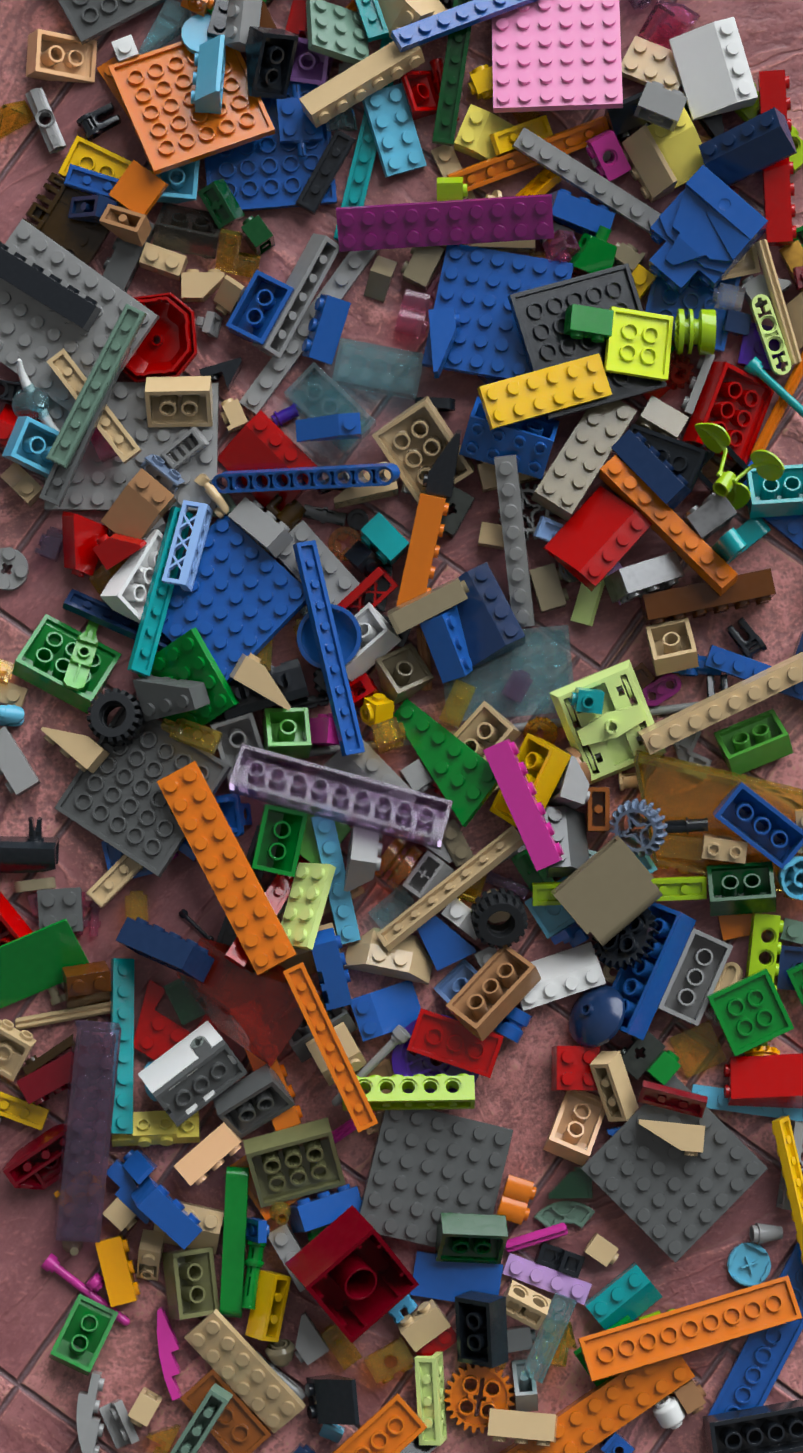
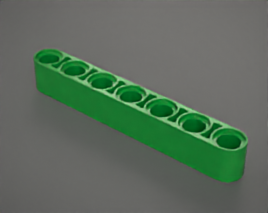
M227 1166L220 1295V1313L224 1317L242 1318L243 1313L241 1305L244 1293L249 1167Z

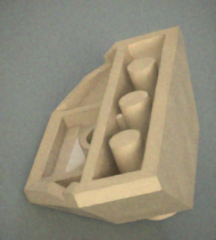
M374 927L360 937L361 940L354 941L348 945L345 958L347 965H344V968L429 985L433 962L417 936L409 935L391 951H388L376 935L382 929Z

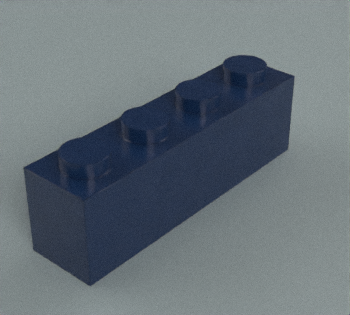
M629 429L611 448L667 506L674 510L690 494L691 490L686 486L689 482L681 474L676 476L672 472L675 468L667 460L662 462L658 458L661 454L653 446L648 448L644 444L647 440L639 432L634 434Z

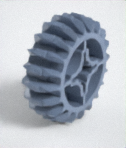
M636 798L632 800V803L627 800L624 802V805L620 804L617 807L618 811L612 813L614 818L609 823L613 827L610 828L609 832L615 833L612 839L618 835L635 855L638 854L640 858L645 853L647 856L653 854V851L656 852L660 849L659 845L664 844L665 840L663 838L667 836V832L663 829H666L668 824L662 823L665 816H659L658 814L661 808L654 810V803L651 802L647 806L646 799L641 800L639 803ZM626 815H627V817H628V820H627V821H628V825H629V826H628V828L625 830V828H624V820H625V817H626ZM645 826V827H643L642 829H634V830H632V829L635 828V827ZM652 826L653 836L650 841L648 838L650 836L648 829Z

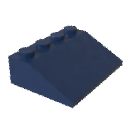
M487 562L460 575V582L465 580L470 591L466 593L468 599L457 604L473 669L524 645L526 636Z

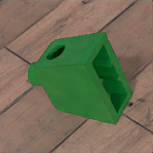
M600 225L595 237L584 233L567 262L573 263L572 266L589 273L612 268L617 251V246L607 242L612 230Z

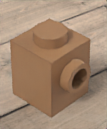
M692 1379L674 1391L687 1414L692 1412L694 1415L704 1409L703 1405L706 1401L703 1397L706 1396V1393L700 1384L696 1386Z

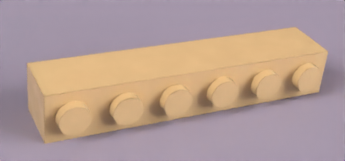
M394 41L299 98L304 113L316 128L327 123L330 119L345 112L348 108L363 101L366 97L381 90L384 86L424 63L425 59L420 46L400 53Z

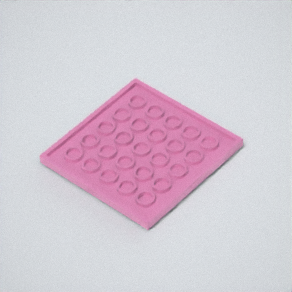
M538 0L493 17V112L623 108L619 0Z

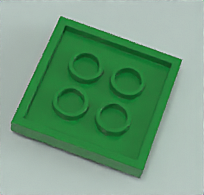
M766 968L706 996L735 1057L794 1029Z

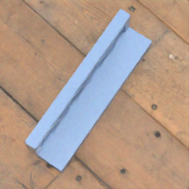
M183 500L162 577L163 583L179 585L184 591L192 592L213 515V510L208 504ZM188 507L198 508L196 516L189 520L186 516ZM190 526L192 529L191 535L183 540L180 536L181 532ZM184 546L187 550L186 555L177 560L175 557L176 551ZM179 567L181 570L179 579L169 578L171 570Z

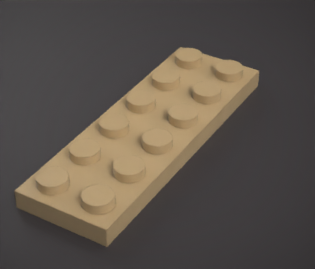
M217 1309L185 1335L184 1338L273 1434L305 1408L306 1404Z

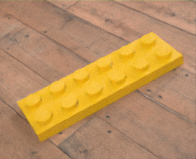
M599 353L477 388L490 430L612 395Z

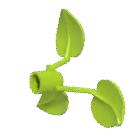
M697 423L695 425L701 440L711 451L715 453L723 451L720 468L716 474L719 478L713 484V490L719 496L726 497L735 510L746 505L751 498L748 487L742 483H737L749 471L756 468L757 473L769 481L778 480L783 475L785 468L781 460L772 452L761 449L754 451L750 456L754 464L746 468L737 477L731 471L723 472L728 452L726 447L731 443L729 434L722 426L715 423Z

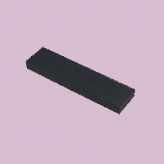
M336 129L297 199V206L315 215L354 145V138Z

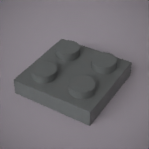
M81 887L37 890L39 929L67 919L73 932L84 931Z

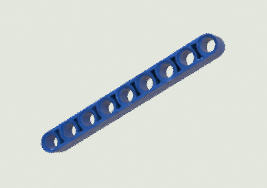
M394 463L225 471L214 476L212 484L219 493L386 486L399 479L400 470ZM385 469H387L391 473L390 479H387L385 477ZM364 470L369 472L370 480L365 479L363 475ZM344 471L349 474V481L344 479ZM323 472L328 475V482L324 481L322 477ZM303 473L308 476V483L303 481ZM283 474L288 478L287 484L282 481ZM262 475L267 478V485L262 482ZM242 476L247 479V486L242 483ZM222 477L226 479L227 487L222 484Z

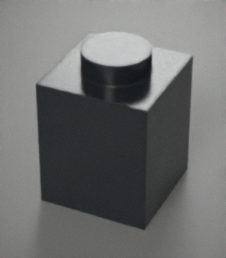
M359 540L344 554V557L366 578L382 564L375 553Z

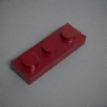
M643 1080L638 1102L699 1118L703 1117L708 1100L707 1096Z

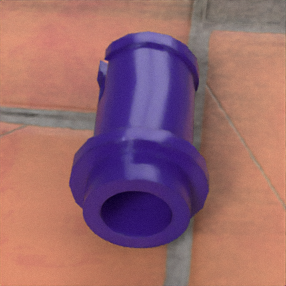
M292 404L279 412L274 411L270 417L277 426L283 427L284 423L299 417L295 405Z

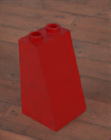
M803 1053L730 1057L728 1063L724 1064V1077H727V1085L724 1086V1098H728L729 1106L803 1109Z

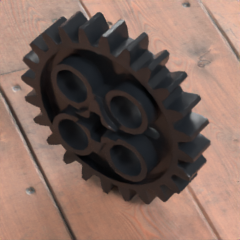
M647 908L604 946L593 937L592 940L596 942L593 948L597 950L595 955L599 957V960L609 968L613 967L616 970H619L620 967L623 970H627L628 965L634 968L636 961L642 964L641 957H649L646 952L654 950L651 947V943H657V940L653 936L659 934L655 929L659 925L654 921L656 917L651 914L652 911Z

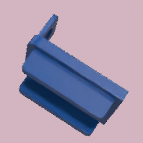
M237 793L214 796L235 837L242 836L244 834V825H252L250 804L241 803L240 796ZM244 809L247 812V819L244 817Z

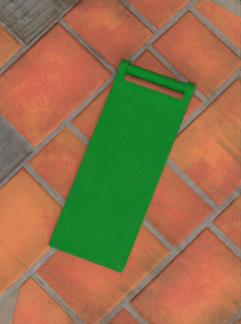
M67 919L58 921L0 946V1009L62 983V967L89 963Z

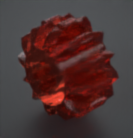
M670 354L669 375L666 381L667 387H670V389H684L685 383L691 384L689 377L695 376L691 372L695 366L690 363L689 357H683V354Z

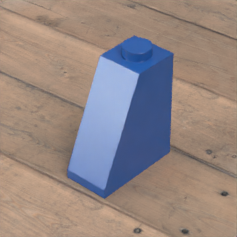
M436 915L417 929L437 971L476 953L473 946Z

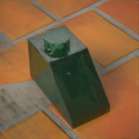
M575 1166L574 1170H569L547 1193L548 1199L593 1198L592 1179L581 1169L582 1166Z

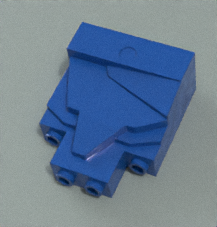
M702 165L687 181L685 189L650 227L651 239L658 245H663L650 258L649 270L654 276L658 278L661 276L666 281L665 284L670 290L674 292L677 290L680 294L697 275L701 283L707 287L710 285L714 289L766 232L768 220L707 167Z

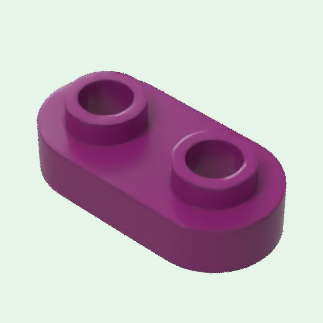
M669 673L646 686L642 692L648 707H655L678 693L681 688V680L677 675ZM666 682H673L674 687L672 689H668L666 687ZM648 693H654L655 699H648Z

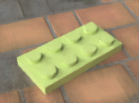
M298 863L281 922L294 949L313 950L336 869L331 864Z

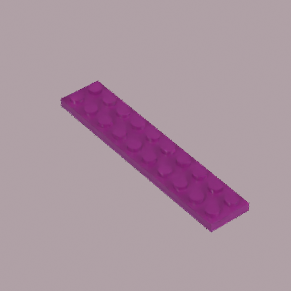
M552 194L336 208L339 252L554 239Z

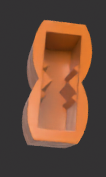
M508 1174L496 1215H504L507 1221L522 1225L523 1220L527 1221L530 1213V1208H527L529 1199H534L537 1189L533 1187L534 1181Z

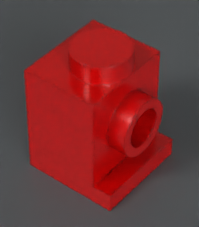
M366 672L349 683L353 702L358 708L363 706L365 697L380 693L373 679Z

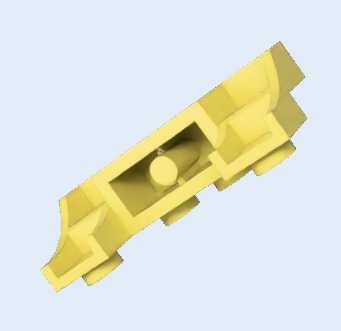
M133 1107V1134H111L112 1146L139 1145L140 1147H149L150 1145L159 1144L170 1146L179 1143H199V1111L177 1127L166 1111L134 1112Z

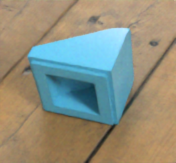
M322 1424L319 1435L339 1443L345 1428L338 1424Z

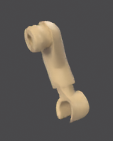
M203 473L199 474L194 481L205 488L207 495L218 506L213 510L220 519L223 518L225 514H228L229 506L214 485L209 483L210 479Z

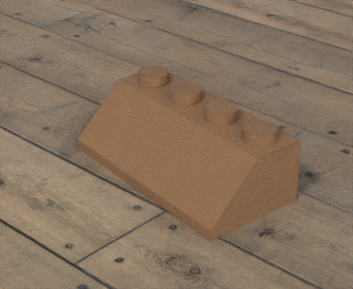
M503 945V948L499 949L447 1003L446 1008L469 1032L483 1042L541 980V976L535 965L512 948Z

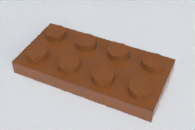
M212 1368L180 1399L195 1414L215 1383L233 1394V1397L210 1433L228 1453H252L272 1433Z

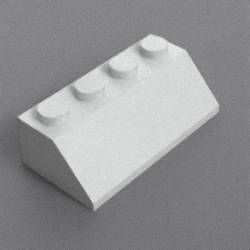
M589 942L532 961L531 963L536 966L541 980L520 1001L522 1011L606 984L592 943Z

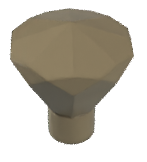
M77 1234L67 1235L62 1241L63 1249L73 1256L77 1255L83 1247L82 1238Z

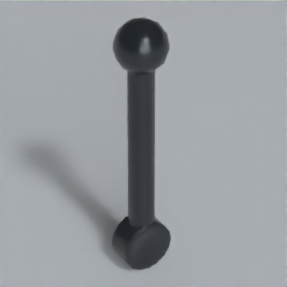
M185 909L179 912V916L186 919L206 938L208 944L214 942V937L208 935L188 916V912Z

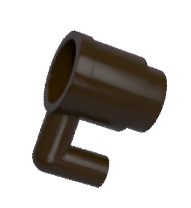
M276 494L266 505V510L270 511L279 522L282 521L291 531L304 517L303 514L307 510L294 499L280 511L277 506L283 501V498Z

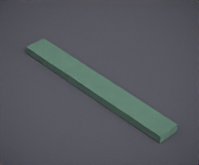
M126 303L46 459L67 469L147 315L145 312Z

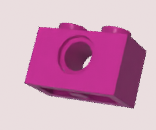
M607 129L586 141L588 145L586 151L589 157L594 159L597 167H595L597 174L608 181L632 170L614 131ZM606 151H610V159L604 162L603 154Z

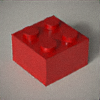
M584 1046L552 1047L551 1091H598L589 1064L600 1053V1046L594 1048Z

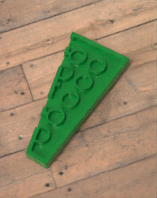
M406 698L393 716L457 818L466 827L498 786L488 761Z

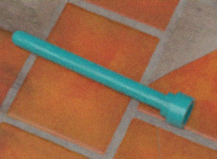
M755 356L745 366L744 370L754 376L757 375L803 418V406L762 369V362Z

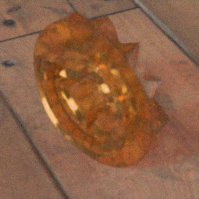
M340 527L329 537V550L338 560L348 561L344 554L350 548L346 547L341 552L342 545L337 539L345 541L350 536L349 544L351 546L358 540L360 542L362 540L360 538L361 535L351 527Z
M536 716L534 719L528 720L523 731L524 739L527 733L539 737L538 734L534 733L538 731L537 728L540 726L543 731L546 730L542 738L551 744L555 743L558 730L554 721L546 716Z

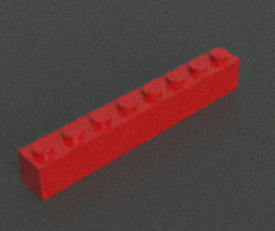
M785 70L759 71L760 114L775 107L785 115L791 132V119H787V111L791 110L790 97L786 98V89H790L789 76H785ZM789 157L762 170L764 217L768 220L765 239L769 246L792 245L793 239L797 237L796 226H792V217L796 216L795 204H791V196L795 195L794 183H790V175L794 174L793 161L789 162Z

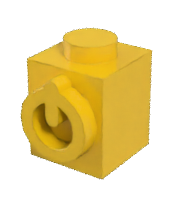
M485 64L469 73L470 82L467 83L472 95H476L477 100L482 98L487 100L493 97V67Z
M375 693L373 696L364 698L363 706L360 708L362 722L374 730L393 725L394 701L381 693Z

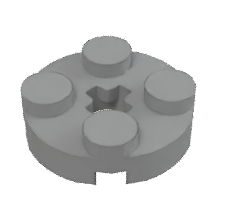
M11 547L0 548V589L7 591L16 590L27 580L28 561L18 550ZM4 564L13 566L11 574H2Z

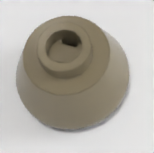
M279 1339L278 1342H270L265 1349V1353L272 1364L277 1367H285L293 1359L295 1345L288 1339Z

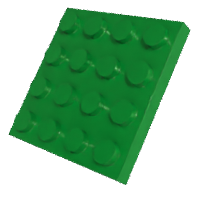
M196 627L190 629L156 653L150 673L153 676L199 681L205 684L210 704L195 710L162 717L168 727L185 738H188L239 703Z

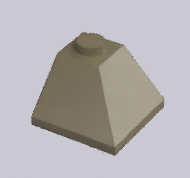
M412 643L375 659L381 689L387 698L394 701V705L404 701L406 698H411L434 679Z

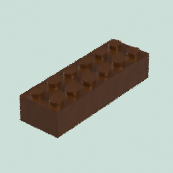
M771 568L738 575L736 583L722 596L707 582L642 595L640 605L645 625L665 623L667 620L674 621L687 618L686 616L691 615L693 619L704 617L710 611H714V614L727 612L729 607L734 606L735 610L743 609L753 602H756V605L766 604L772 600L771 598L776 594Z

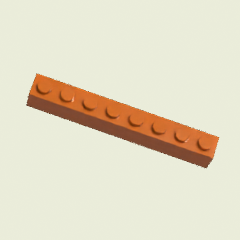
M614 455L600 468L599 478L624 502L652 523L650 528L676 551L720 596L736 583L738 573L667 506L619 457Z

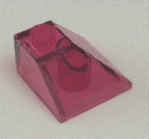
M658 0L638 36L671 50L669 39L691 31L700 15L683 4Z

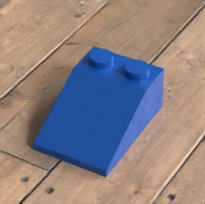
M404 981L351 999V1007L363 1042L390 1033L398 1025L405 1028L418 1018L421 1009L412 981Z

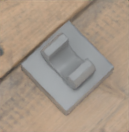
M207 311L205 318L197 316L195 325L200 326L202 332L209 337L218 339L223 318L215 312Z

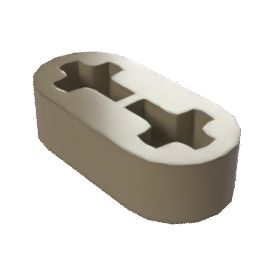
M55 877L14 882L15 893L55 889Z

